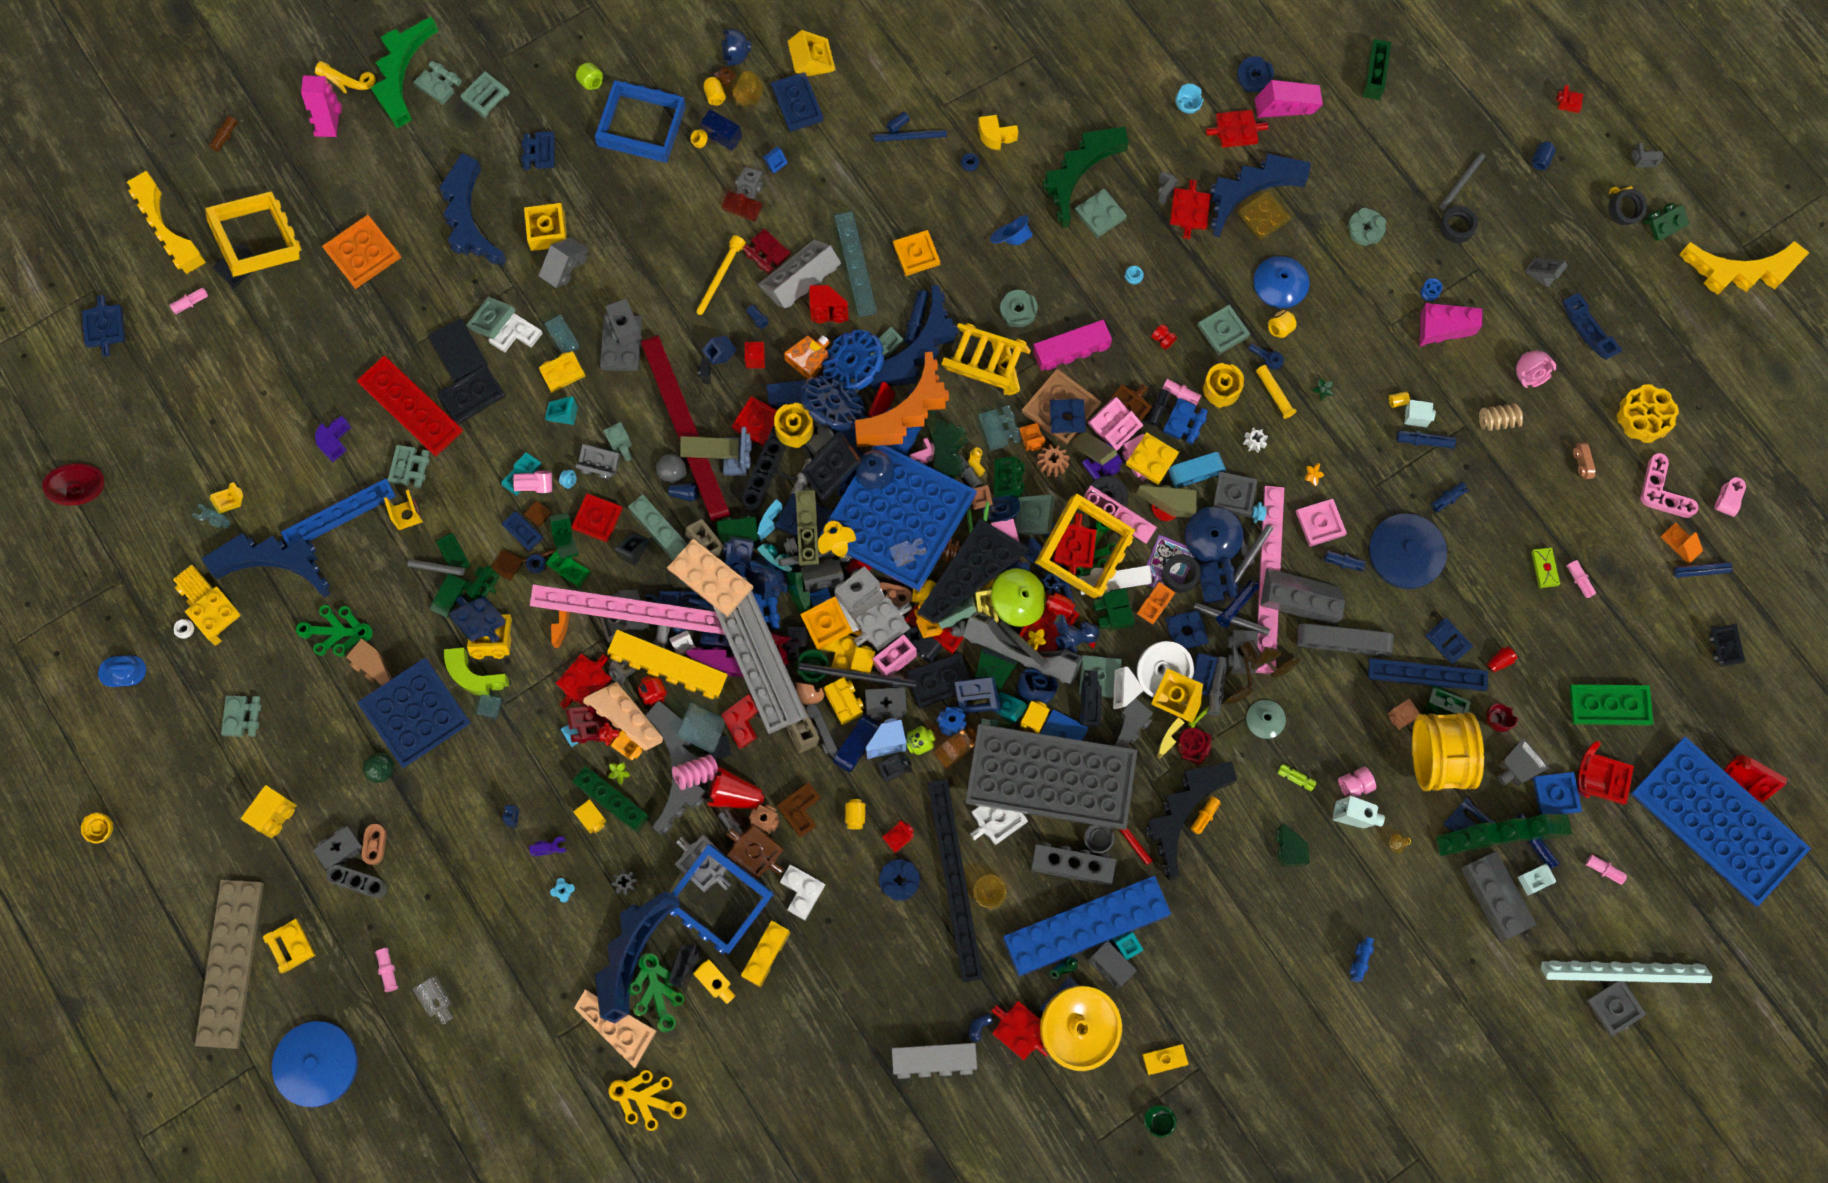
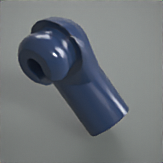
M989 1013L972 1020L968 1029V1036L972 1041H979L981 1039L982 1027L993 1023Z

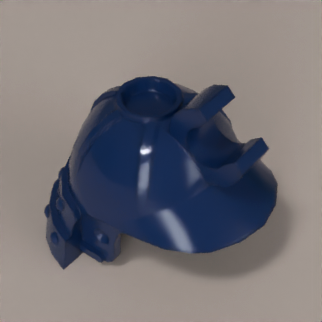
M750 560L749 583L753 586V594L763 596L765 601L773 595L779 597L780 591L787 592V585L781 582V575H779L777 570Z

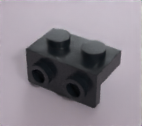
M1737 623L1721 627L1711 626L1712 632L1708 633L1711 644L1715 643L1716 651H1713L1715 662H1719L1721 667L1746 663Z

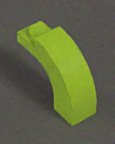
M464 647L444 649L446 668L454 681L465 691L474 695L490 696L489 688H492V690H502L504 687L509 686V678L506 674L490 676L473 674L469 669L468 652Z

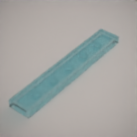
M853 212L835 215L858 317L877 314Z

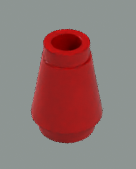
M1509 646L1506 648L1502 647L1487 663V667L1491 672L1495 673L1514 664L1518 657Z

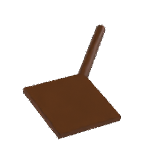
M502 549L492 568L497 574L511 581L527 558L521 559ZM556 549L540 553L539 555L543 557L553 554Z

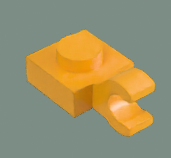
M919 609L914 610L915 616L918 618L916 623L923 638L937 636L942 633L943 630L938 622L933 625L917 615Z

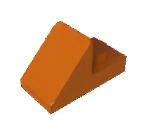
M1677 523L1673 524L1661 536L1688 564L1703 551L1697 533L1695 532L1690 536Z

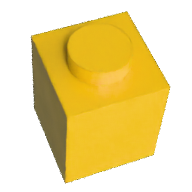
M867 646L856 647L851 670L872 673L873 658L876 656V651Z
M590 799L574 811L590 834L600 831L605 826L604 823L607 822Z

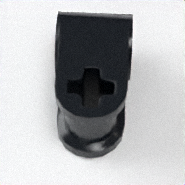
M911 628L906 633V638L916 648V653L929 663H932L943 648L934 638H923L918 628ZM918 636L917 640L911 641V637Z

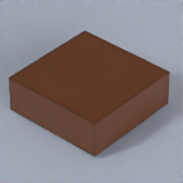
M537 500L524 513V516L538 528L552 515Z

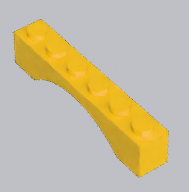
M145 171L127 181L131 188L128 190L134 200H139L137 206L143 214L147 213L148 217H146V220L150 226L156 227V236L160 241L164 240L166 243L163 247L169 256L173 254L175 257L172 261L178 270L182 268L188 274L205 264V260L191 240L181 238L165 227L160 213L162 193L149 173Z

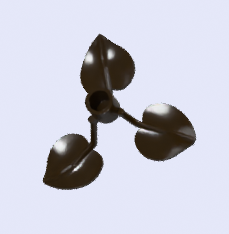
M1254 640L1244 643L1240 649L1245 656L1243 661L1246 667L1248 685L1237 691L1227 700L1222 701L1221 704L1237 703L1253 692L1248 662L1252 664L1250 666L1251 669H1257L1267 664L1274 671L1270 674L1271 677L1277 678L1291 671L1301 661L1300 658L1290 659L1276 667L1271 662L1282 654L1280 650L1265 647L1263 652H1261Z

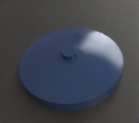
M1398 514L1385 519L1378 525L1370 538L1368 554L1373 569L1382 580L1397 588L1417 589L1430 584L1442 572L1447 559V547L1443 535L1432 522L1414 514Z

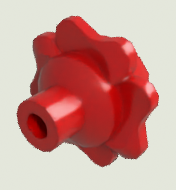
M605 722V726L599 729V739L605 742L606 746L610 745L613 738L620 736L619 729L613 730L609 722Z

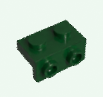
M1673 202L1664 205L1660 211L1649 213L1648 217L1643 219L1644 224H1650L1655 241H1660L1690 225L1683 204H1674Z

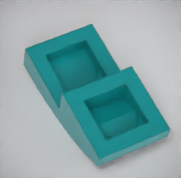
M525 453L514 464V469L502 481V486L517 496L521 491H514V474L534 473L539 469L541 462Z
M1132 932L1112 939L1114 945L1126 960L1143 951L1142 946Z

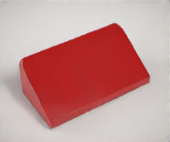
M886 382L881 383L869 410L868 418L884 414L890 408L895 392Z

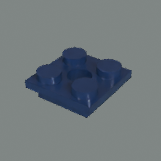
M1084 399L1049 401L1051 433L1086 432ZM1070 414L1072 420L1066 421L1062 418V415Z
M1199 610L1165 618L1172 642L1183 646L1185 649L1209 643ZM1188 627L1192 634L1186 636L1182 633L1181 629Z

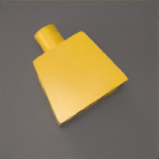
M709 959L693 972L715 998L719 996L727 1004L736 996L728 988L731 983ZM715 979H718L721 983L718 988L712 985Z

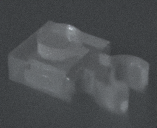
M922 538L916 539L912 545L905 541L889 548L897 567L914 561L915 554L923 555L927 552L925 547L922 549L917 548L919 544L923 543Z

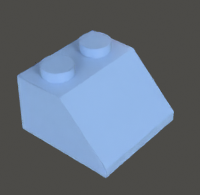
M892 718L885 720V723L880 725L866 746L867 759L906 751V739L902 721Z

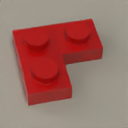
M748 694L721 714L739 749L744 748L757 739L749 723V720L759 713L751 694Z

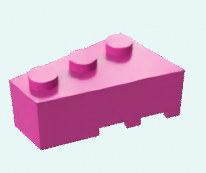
M303 76L301 93L306 110H310L312 114L309 120L311 124H315L314 136L336 137L338 118L342 112V105L338 102L337 95L332 90V85L329 84L325 76Z

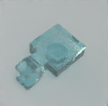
M198 504V507L202 510V513L200 515L192 514L199 521L209 519L208 523L216 528L222 526L227 529L231 523L225 516L209 508L207 509L201 504Z

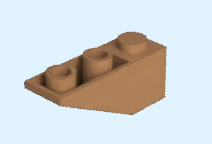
M363 639L346 656L350 661L349 666L357 672L360 669L366 673L364 677L372 683L377 681L383 686L392 680L382 655Z

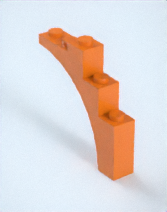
M925 352V366L922 377L915 390L907 399L884 414L855 420L857 447L903 444V436H907L906 428L924 426V419L928 418L927 410L945 409L946 401H949V392L945 390L944 382H939V375H935V371H938L937 359H933V352Z

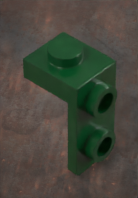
M564 513L550 516L551 534L559 559L578 556L579 553L571 531L569 514Z

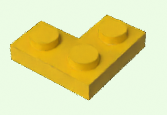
M846 635L820 649L835 653L832 668L851 670L857 647L853 639L856 637Z

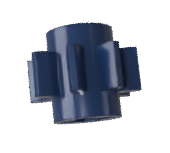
M1045 572V579H1040L1045 584L1043 586L1044 589L1049 590V595L1053 592L1060 594V587H1065L1064 583L1060 582L1062 579L1053 573L1048 574ZM1055 579L1056 584H1053L1051 587L1048 582H1052Z

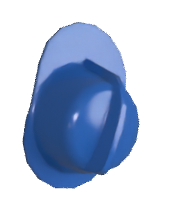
M1020 216L1013 222L996 230L990 237L991 243L1003 241L1010 245L1024 243L1032 237V231L1027 225L1028 216Z
M114 656L103 661L99 667L98 677L101 683L108 687L132 686L141 682L145 677L146 665L137 656Z

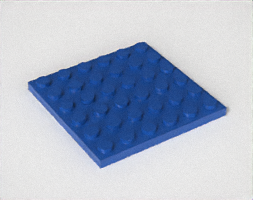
M885 445L873 446L870 451H882L892 460L894 465L893 480L884 489L869 490L861 485L857 475H855L828 522L837 521L842 527H848L854 531L856 540L848 543V551L846 553L848 556L920 592L975 498L977 491ZM823 528L822 532L820 533L818 539L820 538L821 535L824 534V528ZM832 529L830 533H836L837 529Z

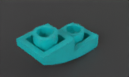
M767 543L757 548L761 555L776 567L787 572H793L797 569L795 564L780 567L778 559L791 556L786 554L778 556V551L773 545Z

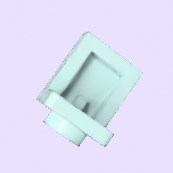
M1547 864L1518 877L1527 895L1533 894L1556 882Z

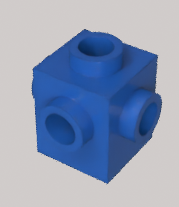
M947 707L945 712L941 710L937 722H939L938 729L944 735L957 737L958 733H962L967 722L964 721L965 714L957 707ZM950 717V718H952V719H954V720H956V721H955V722H950V721L948 720V718Z

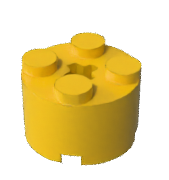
M1219 363L1209 370L1203 384V392L1206 399L1218 408L1232 405L1237 401L1243 389L1244 376L1240 369L1232 364Z
M800 403L783 405L777 410L774 417L775 432L777 438L783 444L799 448L811 439L814 427L813 418L809 415L808 409L805 410Z

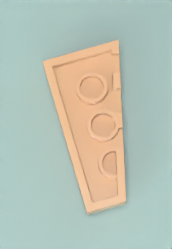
M617 682L584 698L583 703L588 707L591 705L597 710L596 713L601 717L605 716L614 727L626 732V736L645 751L662 743L663 737Z
M587 990L583 992L574 1007L636 1068L656 1034V1030L630 1015L615 1024L600 1018L598 997Z

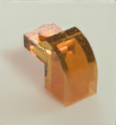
M972 728L966 731L962 730L944 742L934 753L944 767L947 768L974 750L977 735Z

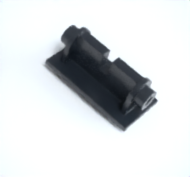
M683 944L680 945L668 983L687 990L700 953L697 951L696 946L689 945L687 947Z

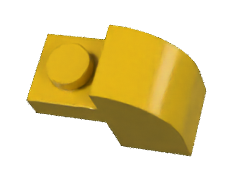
M997 115L979 117L978 129L980 138L987 147L1001 150V143L1009 144L1017 141V125L999 128Z

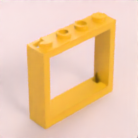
M272 191L205 208L207 222L233 277L300 259L299 251H301L299 241H295L293 228L288 226L287 216L285 212H281L280 201L275 199ZM269 209L287 248L238 260L220 221Z
M1076 493L1070 497L1035 563L1093 599L1097 598L1100 595L1102 596L1104 591L1107 590L1108 586L1106 584L1108 580H1111L1116 574L1117 570L1115 567L1125 557L1126 553H1124L1126 547H1129L1133 542L1132 535L1135 529ZM1077 508L1121 535L1094 587L1049 560Z

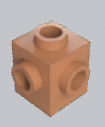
M759 805L757 809H753L749 816L750 824L752 825L753 823L767 835H770L771 831L776 830L780 821L778 820V814L775 813L776 809L769 805H765V807ZM762 815L767 816L766 821L760 820Z

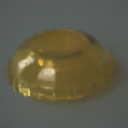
M987 874L976 880L972 893L978 905L986 909H993L998 906L1000 907L1004 903L1007 889L1001 878L993 874Z

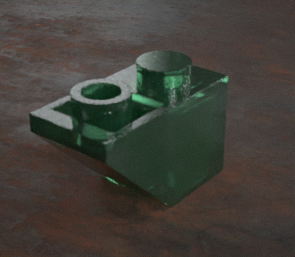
M1281 824L1278 830H1276V841L1280 844V850L1277 852L1278 861L1281 862L1282 867L1307 866L1310 863L1308 843L1289 826Z

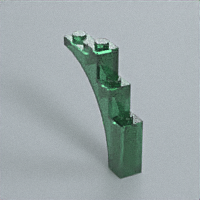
M927 410L928 418L924 420L931 431L934 442V470L955 479L965 470L961 464L963 460L956 453L968 442L965 436L967 432L960 425L956 427L952 422L948 425L942 418L938 420L933 410Z

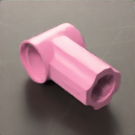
M536 471L534 473L514 474V491L552 492V472Z

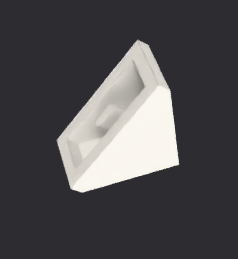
M1128 667L1115 670L1113 709L1127 706L1145 690Z

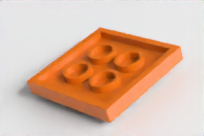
M369 215L322 246L355 289L402 258Z

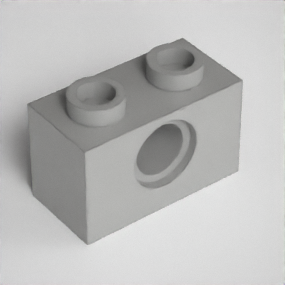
M864 566L860 570H855L848 580L842 581L836 586L834 590L835 597L851 614L880 591V582ZM856 586L861 588L858 591L852 590V588Z

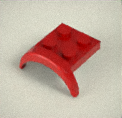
M1595 741L1584 753L1579 766L1576 784L1578 793L1585 798H1590V795L1625 805L1627 804L1634 766L1596 755L1595 752L1601 742Z
M1743 754L1736 756L1723 769L1749 794L1762 803L1787 783L1786 777Z

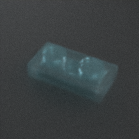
M561 315L545 323V327L562 354L580 348Z

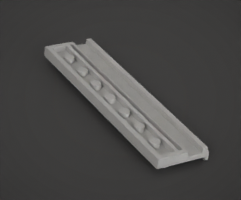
M752 590L728 617L714 607L768 734L808 718Z

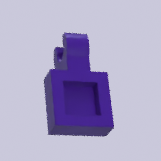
M557 837L551 844L547 843V841L534 842L535 845L529 846L530 854L536 857L553 853H565L567 851L566 848H558V844L566 840L564 837Z

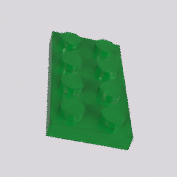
M1571 684L1569 686L1572 725H1653L1650 685Z

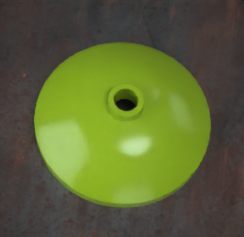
M1015 568L1003 572L996 578L991 589V602L995 612L1004 622L1013 626L1023 627L1036 622L1042 616L1046 607V593L1041 581L1033 573Z

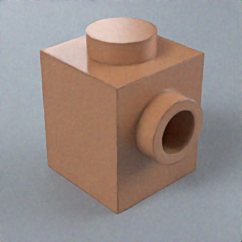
M1410 699L1393 708L1388 713L1391 722L1398 730L1415 721L1416 717L1420 714Z

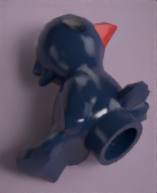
M1059 614L1053 622L1057 626L1058 634H1060L1055 638V641L1062 650L1066 649L1076 654V646L1082 642L1094 649L1096 641L1100 637V630L1096 625L1084 622L1080 623L1081 627L1078 629L1075 626L1068 625L1063 614Z

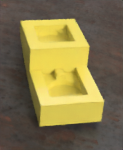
M1179 717L1162 739L1157 753L1159 759L1176 743L1172 736L1184 724Z

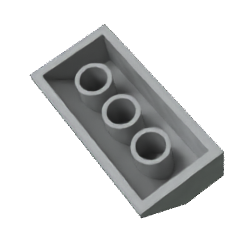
M814 239L758 285L776 305L785 309L792 306L800 296L807 294L809 285H817L822 282L827 274L833 273L841 262L830 245Z

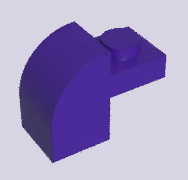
M342 416L333 420L328 428L321 424L315 434L317 446L332 463L347 451L338 439L352 428Z

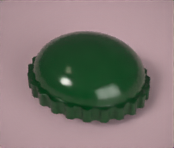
M818 650L804 651L797 661L798 675L804 681L812 683L822 681L826 674L798 670L799 663L830 667L828 658Z

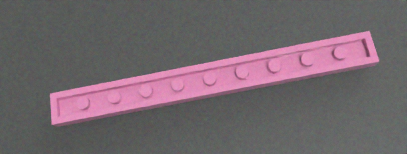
M1264 487L1263 506H1266V517L1262 521V531L1267 524L1272 526L1273 530L1262 545L1260 555L1257 624L1270 628L1268 636L1258 633V648L1261 652H1263L1265 647L1277 649L1278 610L1262 607L1260 604L1266 569L1280 571L1283 487ZM1276 659L1271 662L1274 666H1276ZM1265 664L1258 668L1255 673L1271 674L1274 671Z
M533 585L530 606L725 635L718 616L713 611Z

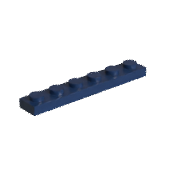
M1371 658L1368 660V679L1483 692L1487 691L1488 671Z

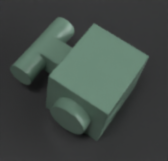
M621 422L603 430L612 450L621 452L624 460L630 461L631 455L628 447L632 445Z

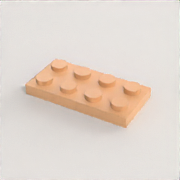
M694 539L667 567L671 573L726 617L734 611L753 589L749 582Z

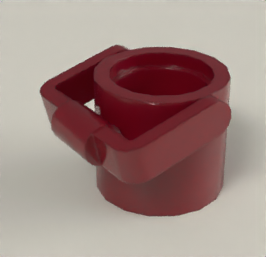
M1197 728L1184 730L1176 743L1177 750L1182 755L1181 758L1202 765L1212 747L1210 745L1212 737L1210 734L1202 732ZM1199 753L1201 755L1199 760L1192 758L1198 755Z

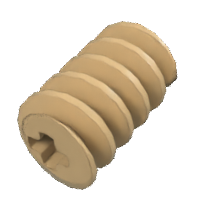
M1517 404L1489 407L1488 409L1482 408L1479 412V422L1482 430L1487 426L1489 431H1492L1493 425L1496 430H1499L1500 424H1502L1503 429H1507L1508 423L1511 428H1514L1515 422L1518 427H1521L1523 414L1520 406Z

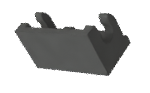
M1108 941L1088 960L1116 990L1137 971Z

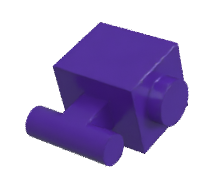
M1118 454L1104 465L1099 464L1095 460L1091 464L1089 459L1082 462L1094 480L1101 477L1098 473L1099 470L1104 476L1109 474L1113 476L1121 470L1122 464Z

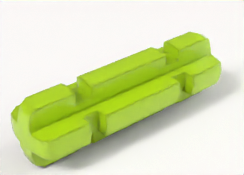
M1282 764L1278 770L1279 775L1287 776V779L1300 786H1305L1304 788L1312 791L1316 786L1315 780L1308 779L1306 775L1295 769L1291 770L1285 764Z

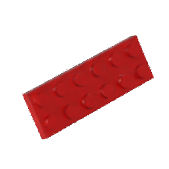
M385 355L356 380L367 393L435 457L463 432L458 424Z

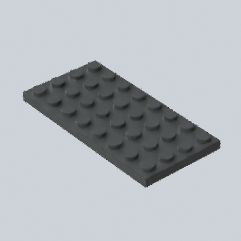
M978 724L966 804L1126 830L1137 750Z

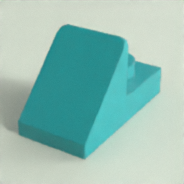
M1000 691L998 700L1001 704V710L995 713L1013 725L1028 706L1023 701Z

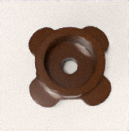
M721 67L720 71L714 73V77L720 81L721 85H729L731 80L735 79L736 74L727 67Z

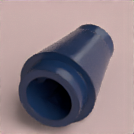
M693 483L669 486V496L689 502L698 498V486Z

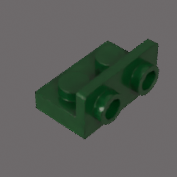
M1016 456L994 459L995 497L1013 495L1017 498L1022 497L1025 466Z
M1433 686L1422 714H1463L1469 711L1471 701Z

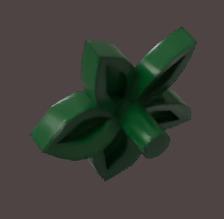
M1319 378V386L1315 387L1312 391L1320 393V400L1323 401L1326 395H1334V392L1330 389L1334 381L1325 382V380Z

